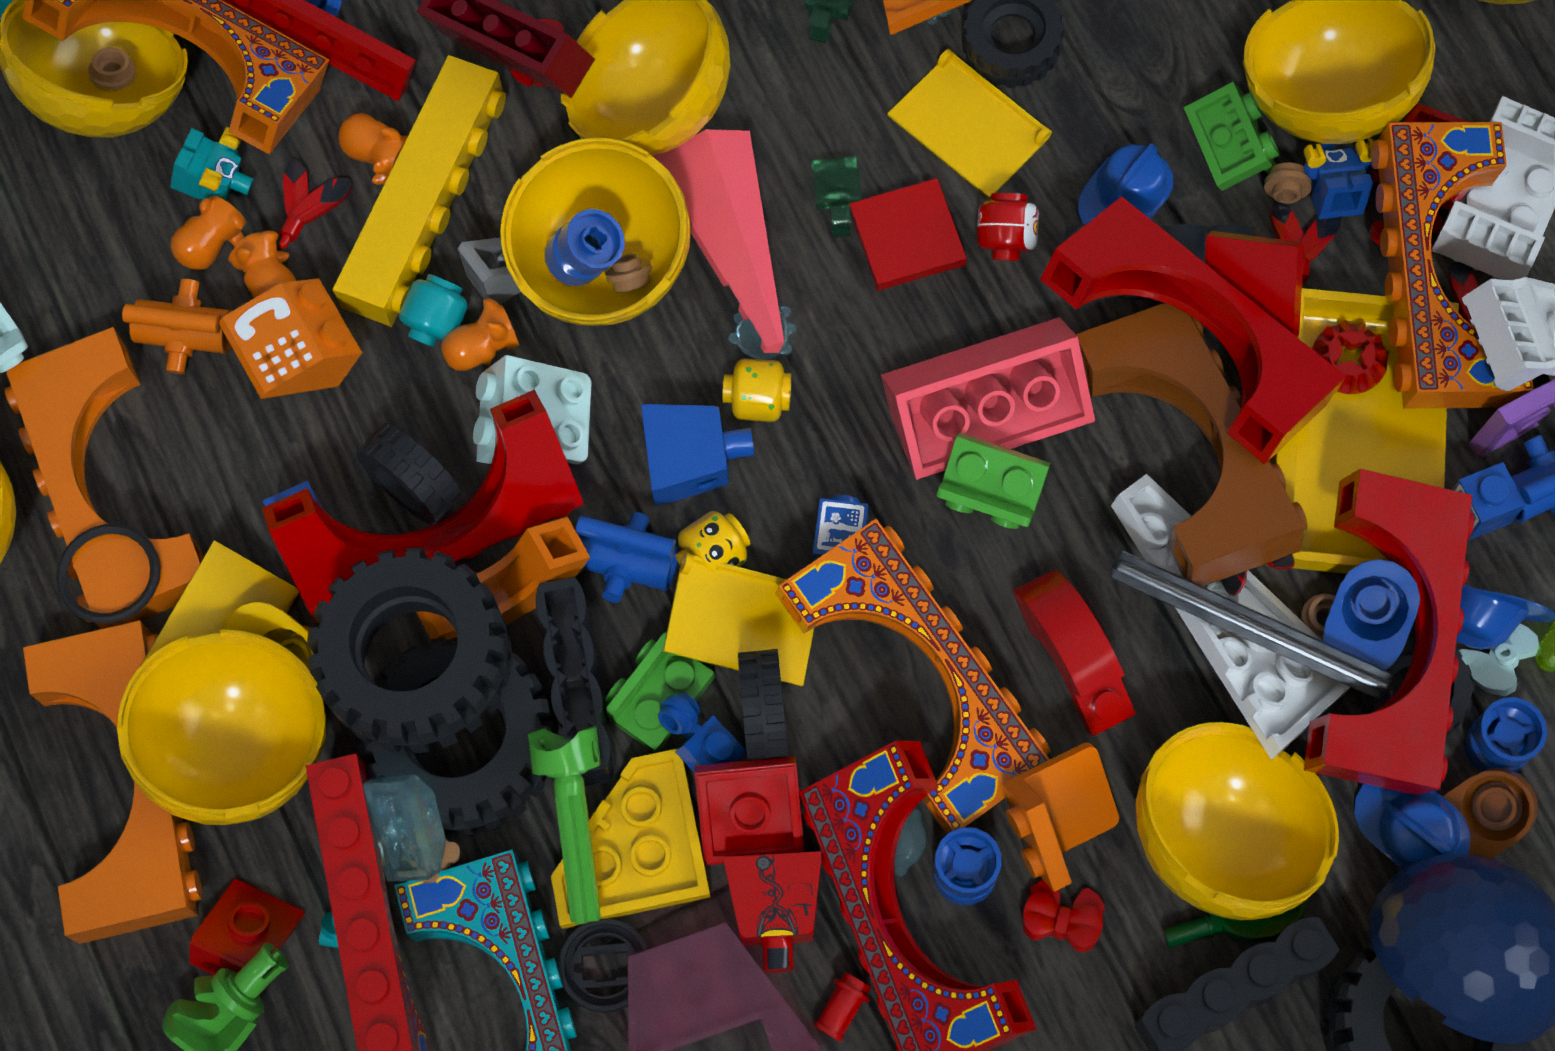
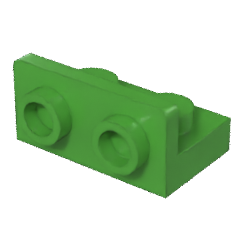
M1234 82L1183 107L1215 183L1220 190L1223 191L1263 170L1269 174L1270 169L1276 165L1273 158L1280 155L1278 147L1268 130L1262 133L1256 120L1263 116L1262 111L1251 93L1244 94Z
M959 433L956 436L944 478L938 487L936 496L946 500L945 505L953 510L962 513H972L974 509L992 515L991 520L1000 526L1017 529L1019 525L1028 527L1034 516L1051 463Z
M666 632L662 634L657 642L651 639L645 644L635 661L639 666L628 680L624 678L619 679L611 688L605 700L609 704L606 708L609 721L653 753H658L672 735L661 725L658 719L661 703L669 695H677L678 693H686L697 702L715 678V673L698 660L663 652Z

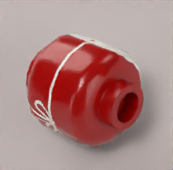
M992 193L990 201L983 202L978 208L977 244L979 247L992 251V260L1020 261V252L1031 251L1037 246L1039 220L1037 206L1028 202V195Z

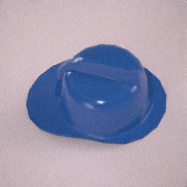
M1152 143L1148 147L1136 144L1123 146L1102 163L1085 185L1079 197L1078 214L1082 224L1090 222L1121 196L1149 219L1153 218L1173 189L1172 171L1168 163L1157 154V147Z
M1375 559L1360 563L1347 573L1339 586L1325 622L1323 641L1387 670L1394 665L1403 651L1418 613L1420 595L1417 582L1407 569L1393 561Z
M1464 585L1460 608L1464 612V621L1456 641L1475 649L1493 648L1506 642L1523 620L1552 622L1555 620V613L1542 605L1520 597Z
M1368 784L1362 785L1355 798L1354 810L1359 830L1370 843L1402 869L1430 856L1468 853L1470 831L1466 819L1454 805L1436 791L1414 795Z

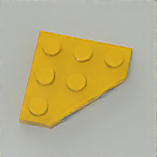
M677 749L631 758L620 774L621 778L605 801L602 800L589 819L601 919H611L711 897L684 762L675 753ZM562 859L552 873L551 880L559 924L564 929L583 924H575L570 919Z

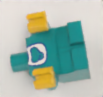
M227 126L219 142H214L204 137V133L191 128L183 148H181L174 162L170 188L197 199H205L214 195L226 200L231 189L248 195L254 178L239 172L241 157H239L237 148L241 139L229 133V127Z

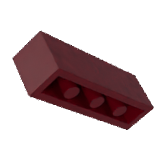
M423 0L416 11L444 36L569 98L573 97L595 61V58L567 33L497 0Z

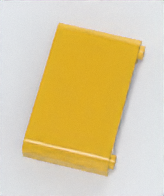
M1302 288L1300 332L1298 338L1311 349L1317 337L1327 326L1332 327L1346 320L1349 324L1359 325L1365 323L1367 329L1375 335L1381 334L1382 343L1385 350L1389 351L1387 371L1374 388L1360 394L1335 392L1326 407L1269 460L1270 463L1276 462L1281 468L1286 482L1285 491L1292 503L1298 502L1301 505L1307 519L1308 527L1307 530H1304L1301 551L1292 554L1295 560L1293 567L1295 569L1347 574L1362 562L1375 559L1387 560L1366 541L1351 533L1334 528L1339 481L1361 468L1444 488L1447 408L1403 409L1402 392H1397L1394 385V370L1396 364L1399 363L1397 346L1393 347L1389 338L1390 322L1394 317L1392 301H1387L1386 296ZM1451 303L1454 309L1459 312V303ZM1342 347L1344 352L1337 366L1342 362L1346 363L1351 360L1356 365H1360L1358 358L1363 348L1349 351Z

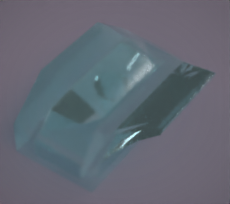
M416 774L373 778L363 783L387 881L429 880L438 874L441 870L446 838L434 791Z

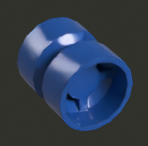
M597 209L581 211L548 239L545 247L547 267L558 281L568 286L588 284L621 258L625 248L624 233L620 224L612 215Z
M1517 697L1502 698L1493 702L1467 729L1464 738L1465 753L1470 763L1480 772L1489 768H1507L1517 772L1544 747L1548 735L1546 721L1540 710L1529 701Z
M959 828L949 832L940 841L933 863V881L937 891L947 901L957 905H974L983 901L992 893L1002 867L1001 852L996 841L988 833L977 828Z

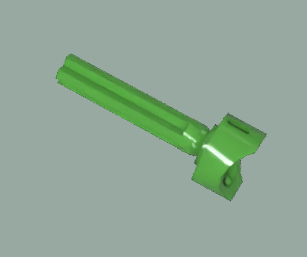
M593 725L583 729L573 739L556 735L545 728L532 731L527 734L532 773L534 775H547L549 778H554L553 788L571 922L585 924L587 922L599 921L601 914L584 779L581 775L589 769L601 765L597 727Z

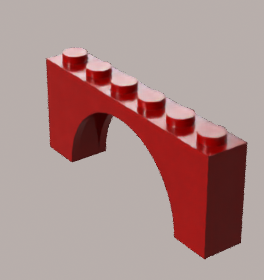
M1122 196L1055 249L1040 278L1044 284L1076 310L1084 304L1102 297L1113 295L1141 296L1174 306L1208 328L1229 352L1237 367L1242 384L1241 410L1227 431V434L1263 464H1266L1326 407L1346 378L1344 374Z
M535 389L490 409L495 427V450L488 474L475 495L461 509L433 526L411 533L394 535L372 534L359 531L337 521L325 512L312 497L308 488L262 508L269 533L315 623H317V620L313 613L318 602L323 600L329 603L333 597L328 587L337 577H340L344 582L354 575L350 566L364 559L367 566L379 562V552L393 549L396 557H406L407 548H423L427 557L431 559L437 551L452 556L454 562L462 558H472L480 554L483 549L498 542L520 537L527 528L537 526L551 519L563 518L573 509L585 505L547 411Z
M1361 468L1339 481L1334 528L1351 533L1366 541L1388 561H1393L1407 569L1417 582L1420 602L1415 618V648L1409 670L1403 682L1391 698L1382 706L1369 714L1339 715L1330 713L1310 721L1304 771L1414 795L1440 789L1448 769V760L1446 755H1444L1446 733L1450 730L1453 721V708L1449 705L1451 685L1457 677L1459 668L1458 658L1455 656L1457 635L1460 633L1464 621V612L1460 608L1462 587L1465 585L1469 574V563L1465 560L1467 540L1474 527V515L1470 512L1472 495Z

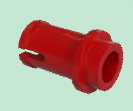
M847 972L843 974L841 980L835 978L833 983L837 987L818 1020L813 1024L814 1027L839 1042H842L845 1032L862 1003L868 1004L870 1001L867 995L871 987Z

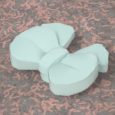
M1522 624L1518 625L1506 642L1491 648L1489 654L1476 650H1459L1463 655L1462 660L1471 669L1472 673L1470 676L1474 684L1489 694L1507 696L1516 690L1518 684L1514 669L1518 666L1519 660L1536 656L1540 651L1538 636Z

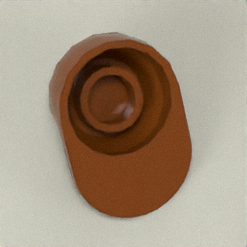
M1489 768L1474 774L1442 796L1454 805L1466 819L1470 831V846L1467 854L1489 858L1497 856L1522 839L1533 827L1538 815V797L1532 785L1521 774L1507 768Z

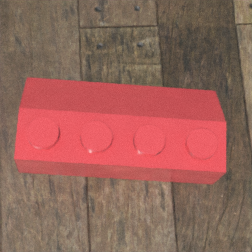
M1060 317L881 374L891 418L916 480L946 470L956 436L959 433L1013 449L1095 422L1078 336Z

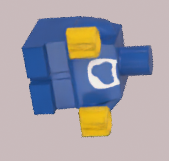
M1368 138L1367 143L1364 140L1356 143L1355 148L1358 155L1355 154L1352 148L1336 149L1335 144L1319 143L1316 144L1315 149H1313L1312 145L1305 147L1304 156L1306 162L1304 164V172L1312 181L1311 200L1318 219L1364 215L1374 184L1370 174L1366 173L1372 166L1371 150L1374 142L1372 138Z

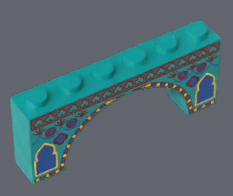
M512 849L440 871L439 878L434 883H423L417 878L394 885L406 933L414 942L431 939H449L464 942L486 952L505 968L516 986L524 1008L527 1028L526 1051H571L569 1039L576 1038L577 1034L569 1007L559 1008L555 990L563 988L556 959L546 960L541 941L550 937L542 909L532 910L528 892L536 890V885L528 861L519 863V859Z

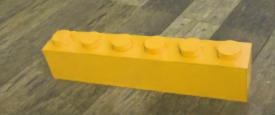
M448 55L332 289L341 309L390 327L393 326L412 282L417 274H423L429 265L431 258L430 247L436 234L441 235L448 225L450 219L449 208L455 195L460 196L467 186L469 179L468 168L474 156L479 157L485 149L488 138L487 129L492 119L499 118L504 109L506 93L503 92L498 72Z

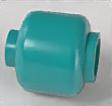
M428 274L426 280L418 279L413 281L399 312L400 321L411 328L407 337L434 348L437 339L442 341L452 329L461 326L468 309L466 299L461 296L463 288L431 274Z

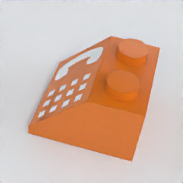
M319 278L280 283L226 314L219 321L221 329L261 399L338 387L362 354L361 349Z

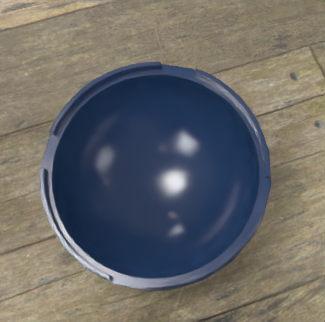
M1455 853L1430 856L1408 865L1396 873L1376 896L1369 915L1371 943L1386 973L1411 1001L1418 996L1421 1000L1446 1016L1442 1022L1443 1024L1465 1035L1493 1043L1520 1044L1530 1042L1542 1037L1555 1026V903L1541 886L1526 874L1502 861L1475 854Z

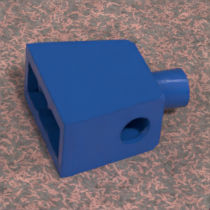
M666 404L641 405L651 489L655 506L665 505L729 484L726 460L754 456L751 428L722 431L719 407Z

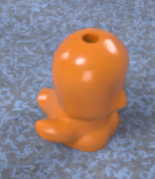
M362 112L349 116L342 123L338 134L339 145L345 155L351 159L374 165L373 171L376 174L373 176L372 182L376 185L385 184L408 138L407 135H400L396 129L388 127Z
M212 195L202 199L199 203L200 216L189 218L171 237V251L174 258L188 269L197 271L207 269L214 263L227 240L235 247L245 238L241 230L246 224V219L234 206L218 196Z
M267 230L246 236L234 247L228 258L234 268L245 273L244 283L253 298L280 283L296 281L292 272L282 264L289 258V254L277 251L276 241L279 235L274 231Z
M484 298L483 311L475 323L458 326L443 338L441 351L450 368L456 371H468L481 364L491 365L496 351L503 348L508 350L515 349L519 346L503 305L499 304L496 300Z

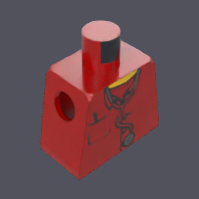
M821 851L724 857V866L742 945H762L763 972L785 973L794 971L793 943L812 942L814 938L821 877Z

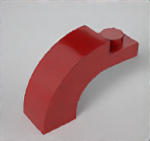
M1054 569L1012 590L1030 634L1041 642L1056 664L1086 732L1091 736H1095L1136 715L1121 677L1125 676L1122 667L1093 613L1072 584L1060 572Z

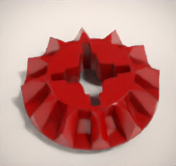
M1344 320L1338 325L1327 326L1313 344L1312 349L1346 376L1336 392L1343 394L1366 392L1374 388L1387 371L1389 351L1385 350L1381 334L1375 335L1367 329L1365 323L1356 325L1349 324ZM1342 347L1349 351L1363 348L1358 358L1360 365H1356L1351 360L1346 363L1342 362L1337 366L1344 352Z

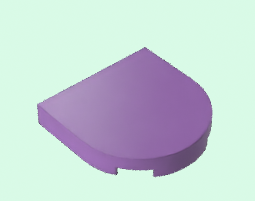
M1555 380L1497 409L1468 443L1476 456L1483 457L1539 426L1538 421L1550 413L1549 407L1553 405L1555 408Z

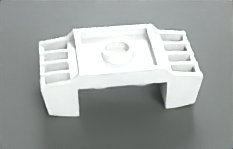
M1502 96L1489 122H1502L1507 166L1492 186L1471 188L1461 202L1455 200L1443 222L1432 252L1453 259V261L1473 267V269L1487 273L1496 279L1516 280L1526 277L1532 268L1545 239L1543 234L1555 209V118Z
M1528 277L1516 280L1490 279L1462 297V301L1467 306L1472 318L1470 321L1478 333L1479 344L1483 346L1487 356L1486 362L1491 366L1495 377V385L1499 389L1510 391L1541 374H1547L1550 381L1555 380V284Z

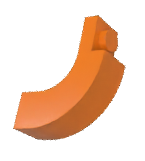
M564 517L527 528L516 546L506 556L489 568L477 573L481 584H486L493 594L507 625L536 608V593L540 583L575 577L590 559V555L569 518ZM416 612L430 639L444 636L446 640L457 637L453 625L445 617L431 612Z

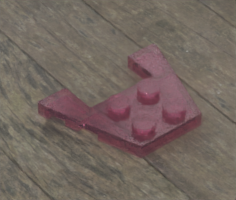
M726 922L628 956V1051H670L758 1019L762 1020L772 1051H821L820 1046Z

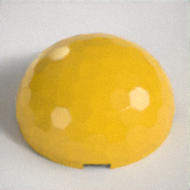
M13 0L4 10L0 22V67L4 78L17 99L32 114L57 129L87 137L111 138L133 133L161 117L174 103L183 87L188 63L186 49H181L172 32L141 23L106 22L78 30L65 41H62L22 19L25 0ZM118 48L126 52L128 57L133 60L136 77L128 87L117 91H107L96 87L91 82L88 69L93 56L99 50Z
M624 0L607 14L601 10L586 26L576 41L595 58V61L572 98L561 94V103L566 106L570 121L568 124L581 139H617L640 147L652 156L666 153L691 140L714 116L727 88L731 67L729 41L720 16L707 0Z
M1292 0L1274 12L1268 9L1256 21L1246 40L1243 65L1248 89L1260 110L1274 124L1298 138L1312 142L1348 144L1380 134L1389 122H1400L1418 103L1431 78L1435 58V42L1430 22L1423 11L1419 10L1417 12L1402 0Z
M586 138L571 141L540 156L542 159L524 174L521 180L518 178L507 198L501 219L500 233L503 256L507 269L519 290L541 311L561 321L581 326L621 323L641 315L656 305L672 288L685 264L690 247V218L684 195L670 171L642 148L628 142L610 138ZM587 209L602 210L612 215L621 226L625 241L622 255L637 253L640 259H649L651 261L652 270L649 272L651 281L649 284L636 290L617 292L614 290L613 283L607 281L605 272H603L588 284L568 286L558 281L547 267L545 247L548 239L577 213Z
M220 630V633L190 639L187 636L179 638L151 655L137 669L124 691L117 722V734L122 760L135 784L146 797L158 807L174 816L205 825H231L259 819L274 812L295 796L308 779L305 765L318 763L326 739L327 723L323 700L316 688L317 682L303 662L291 651L269 638L254 633Z
M1224 722L1198 724L1186 728L1168 739L1154 753L1143 772L1135 803L1137 832L1147 860L1156 875L1174 894L1189 904L1224 918L1236 920L1268 918L1295 908L1307 900L1324 883L1333 860L1337 856L1339 844L1338 821L1331 798L1316 773L1304 771L1305 761L1296 752L1291 756L1282 750L1271 760L1251 727Z

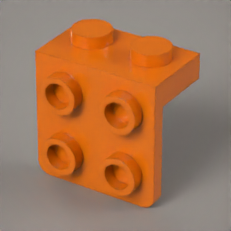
M1091 743L1080 744L1002 783L1010 807L1006 811L1007 818L1024 847L1020 851L1022 860L1033 878L1041 876L1053 892L1072 883L1062 853L1112 829L1119 822V814L1099 753Z

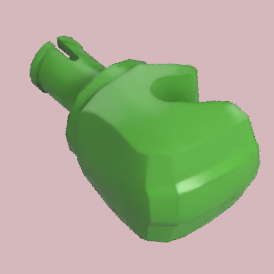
M265 943L260 951L238 973L227 968H221L214 975L195 978L194 994L197 1001L183 999L174 1001L168 1007L163 1019L162 1028L164 1033L184 1051H237L257 1025L258 1017L264 1012V1005L259 994L281 972H284L289 967V962L285 955L278 948L270 954L274 949L273 945Z

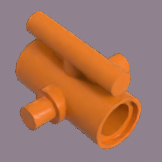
M181 279L178 296H173L172 303L137 299L134 304H125L123 307L122 318L124 322L130 323V337L133 343L165 346L164 352L168 354L166 371L170 373L185 374L187 357L193 356V350L228 354L232 347L219 325L221 318L232 312V310L201 307V301L197 299L199 282L196 280Z

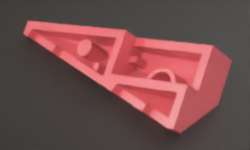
M706 129L696 134L683 145L653 157L670 171L681 189L690 218V233L723 287L729 286L740 303L738 311L744 321L749 319L762 339L760 345L764 353H779L784 344V336L750 131Z

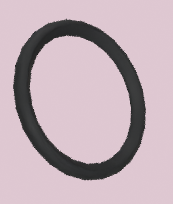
M104 524L92 527L78 535L62 553L56 575L58 593L67 608L83 620L94 623L122 621L137 614L148 604L154 595L160 579V562L152 542L136 529L120 524ZM106 534L127 536L136 541L144 549L148 557L150 574L145 590L133 604L121 611L96 613L83 608L73 599L68 589L67 571L72 557L82 545L95 537Z

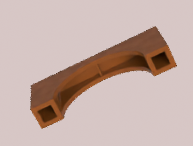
M1163 303L1076 334L1079 340L1089 392L1092 397L1126 392L1151 396L1169 403L1181 410L1199 426L1215 452L1219 465L1220 480L1214 493L1207 503L1193 516L1172 526L1170 552L1185 579L1203 587L1301 551L1304 530H1307L1308 527L1307 519L1301 505L1298 502L1292 503L1285 491L1286 482L1281 468L1276 462L1270 463L1268 461L1266 464H1263L1227 434V431L1240 413L1242 398L1235 386L1229 387L1224 379V369L1220 356L1215 349L1209 350L1203 340V328L1198 320L1174 306Z

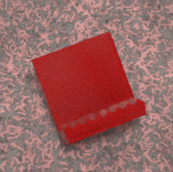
M235 878L191 937L190 964L212 975L221 968H227L238 973L260 951L265 943L273 945L274 949L270 954L276 948L281 950L305 916V911Z

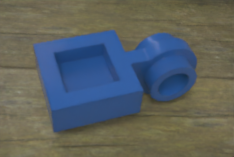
M678 693L677 695H669L661 703L658 719L668 732L675 735L682 734L687 739L675 753L693 772L694 766L737 762L747 752L714 715L699 725L698 715L700 714V708L697 702L688 694Z

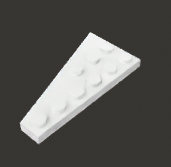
M1146 474L1121 492L1111 507L1145 561L1183 577L1170 552L1172 526L1185 521L1191 515ZM1247 570L1246 583L1237 596H1230L1224 589L1221 580L1203 586L1321 640L1249 570ZM1176 608L1271 760L1308 728L1311 720L1319 718L1351 688Z

